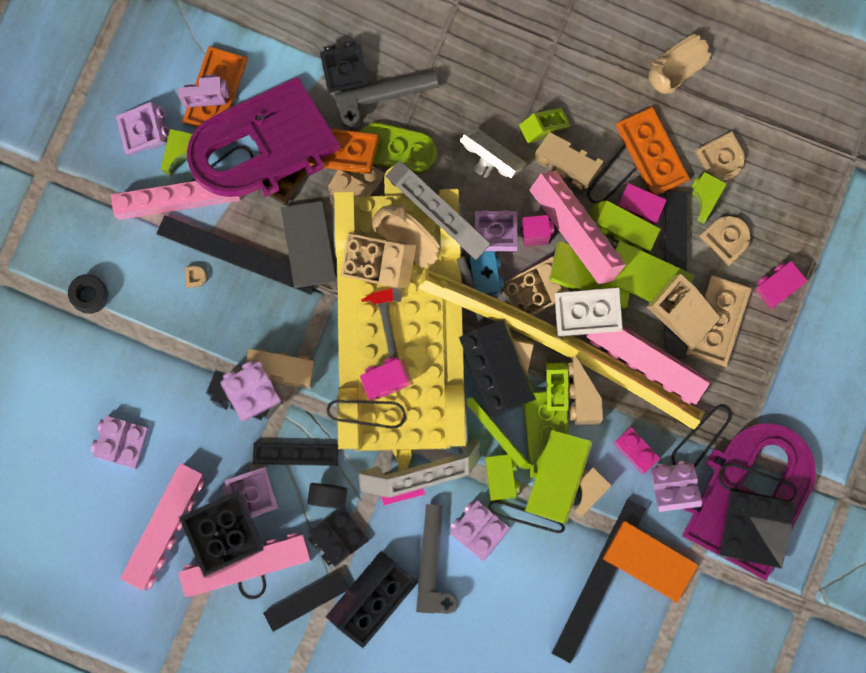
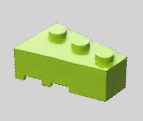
M609 201L592 204L588 212L604 236L616 243L622 241L645 253L651 252L660 232V229Z

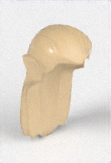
M696 34L690 35L673 46L659 59L652 61V68L648 75L652 87L660 93L671 94L687 78L704 67L709 62L711 53L707 52L709 46L706 40H700V36H696Z
M388 205L380 208L375 213L372 221L374 231L387 240L416 245L414 262L418 266L428 268L429 263L433 264L437 261V252H439L438 248L440 247L437 240L416 219L407 214L403 206Z

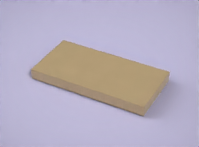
M714 275L710 276L704 298L720 319L694 349L688 346L686 355L724 368L727 367L752 289L751 287Z

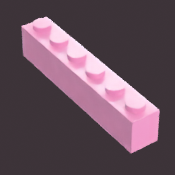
M556 171L541 173L529 191L598 284L614 281L626 265L620 254L613 248L608 238L604 236L596 222L592 220L561 176Z
M196 181L111 194L114 216L118 220L241 201V196L226 197L216 195L204 189Z
M623 325L621 332L587 335L592 345L598 348L602 346L607 349V353L615 359L620 357L626 361L628 367L633 370H641L647 379L653 382L657 380L662 383V387L670 393H673V391L681 395L680 398L688 404L694 403L696 405L710 384L711 379Z
M179 463L120 578L121 580L143 591L153 587L157 578L154 576L157 569H162L166 561L164 556L167 550H171L176 542L175 534L183 528L179 517L193 509L196 503L194 497L205 486V475Z
M293 533L287 535V540L281 542L278 539L265 542L264 551L211 578L203 577L200 567H196L195 563L183 567L184 571L178 572L185 597L195 596L312 561L305 536Z

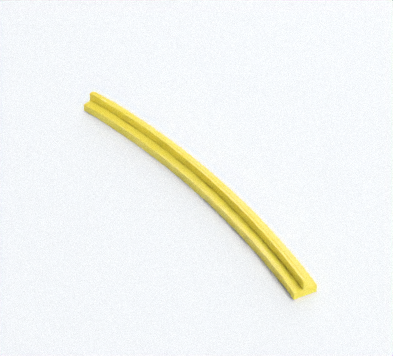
M425 268L419 284L421 290L469 309L493 321L506 320L508 328L538 341L571 359L577 357L582 365L633 392L690 428L695 429L703 418L704 411L684 402L679 395L674 392H668L659 383L647 379L642 373L631 369L626 364L572 335L558 336L557 327L492 296Z

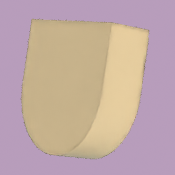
M185 266L186 288H198L206 283L207 274L202 267Z

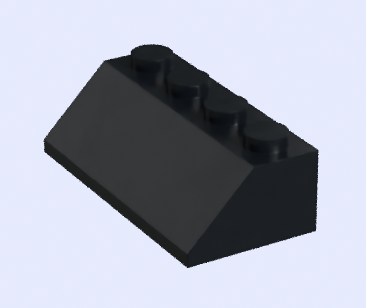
M506 320L475 329L459 337L489 417L505 414L536 400Z
M380 551L325 617L361 648H364L417 585L418 581L383 551Z

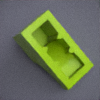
M562 108L534 113L519 124L527 143L541 141L546 138L549 132L554 134L571 126Z
M170 129L161 164V170L164 174L172 175L175 167L181 161L187 159V147L192 136L191 133Z
M706 172L703 173L702 177L697 176L691 186L695 188L692 195L696 196L700 207L697 221L703 224L706 222L726 186V183Z
M546 363L547 411H568L567 363Z

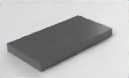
M322 201L282 207L281 211L294 288L336 282Z

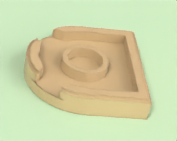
M733 131L695 150L705 171L719 180L732 179L743 168L744 151Z
M724 216L717 219L699 237L730 266L748 248L750 230L742 219Z

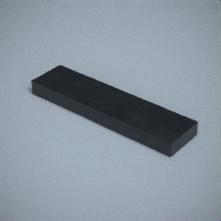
M253 443V464L338 466V444Z
M338 571L263 612L270 628L275 632L345 593L348 587Z

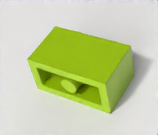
M509 455L485 457L490 502L515 499L516 493H520L519 481H514L513 472H517L514 460Z

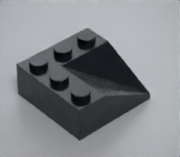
M215 370L206 394L215 406L224 410L230 407V409L236 411L220 383L224 380L223 376L226 373ZM280 399V403L252 418L262 421L263 418L269 419L279 408L282 400Z
M239 490L179 517L202 575L205 578H211L264 551L243 492Z
M735 491L728 492L717 556L782 569L793 525L796 503Z

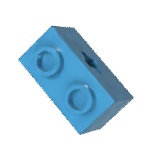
M485 251L477 260L469 254L475 289L489 296L500 295V289H504L503 277H498L497 270L501 268L500 257L495 256V251ZM484 270H488L489 273H492L490 274V278L486 279V276L483 275Z

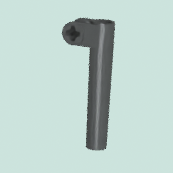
M434 71L334 94L343 127L348 131H355L361 125L358 107L439 88L436 72Z
M426 504L416 605V612L451 614L458 608V600L455 596L437 593L442 505ZM447 598L453 602V606H449V610H446V606L442 604L447 601Z

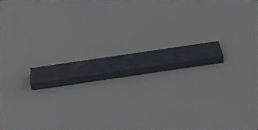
M666 191L665 262L687 272V192ZM664 324V351L675 358H686V343Z
M164 215L156 233L160 237L308 295L312 294L315 285L294 288L291 265L289 263Z
M629 499L626 500L551 654L571 664L617 570V567L602 558L623 521L637 528L647 508Z

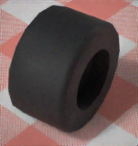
M83 274L77 276L69 285L68 298L77 310L82 313L93 314L105 307L108 301V290L98 277L91 274ZM87 286L93 287L96 291L95 298L90 302L83 301L80 296L82 289Z
M310 483L307 503L319 507L345 509L348 489L337 485Z

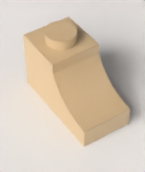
M594 468L590 471L587 469L583 471L579 484L581 501L575 513L581 518L611 487Z

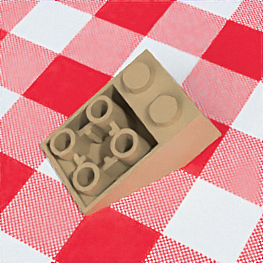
M348 233L341 276L395 288H407L410 285L416 245Z
M554 256L504 282L503 289L511 306L532 316L555 307V293L575 292V290L549 281Z
M682 274L673 275L646 306L691 349L696 347L720 319L697 288Z
M573 357L571 363H568V378H572V384L568 387L569 399H573V405L570 408V421L574 420V426L599 425L603 420L602 398L578 358Z

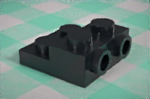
M355 40L344 42V47L336 48L335 44L324 46V51H320L328 93L368 86L360 43L356 44Z
M339 509L308 532L311 535L308 538L315 549L320 547L324 553L321 555L328 566L332 564L334 567L338 566L369 542L345 509Z

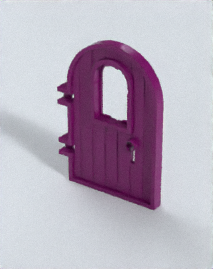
M297 76L203 122L194 131L189 140L187 161L196 182L213 194L237 197L260 189L265 198L279 191L276 181L304 167L309 176L323 170L324 165L321 159L339 151L340 144ZM247 135L257 144L260 155L235 166L233 169L216 171L208 162L210 155L214 151ZM313 157L316 162V164L310 166L309 162L307 161V159ZM269 179L271 186L265 188L262 181Z
M766 423L754 425L741 431L729 442L724 453L714 448L706 462L707 466L715 470L701 496L703 506L700 512L692 508L682 509L692 515L681 537L715 555L718 554L727 496L730 490L723 488L719 482L718 473L722 466L716 464V461L720 457L726 460L724 465L736 463L751 469L761 449L768 445L779 446L785 451L788 463L781 479L793 483L797 488V497L792 502L796 503L793 529L813 489L816 476L814 457L807 443L796 432L787 427ZM734 466L723 470L721 478L726 486L755 493L754 490L743 486L749 471ZM779 482L772 497L789 500L794 496V489L790 485ZM723 558L764 581H767L773 569L770 566Z

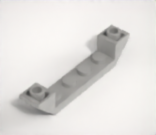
M401 161L388 172L386 177L475 260L491 245Z
M475 439L468 441L466 446H458L459 455L384 475L379 466L358 471L359 489L365 493L393 497L470 475L480 460V441Z

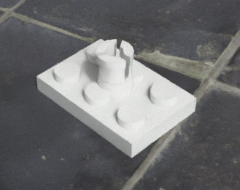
M478 128L464 134L460 140L468 151L476 152L481 156L474 170L479 175H483V177H488L495 166L500 174L512 178L522 171L527 164Z
M619 288L555 293L558 336L622 331Z

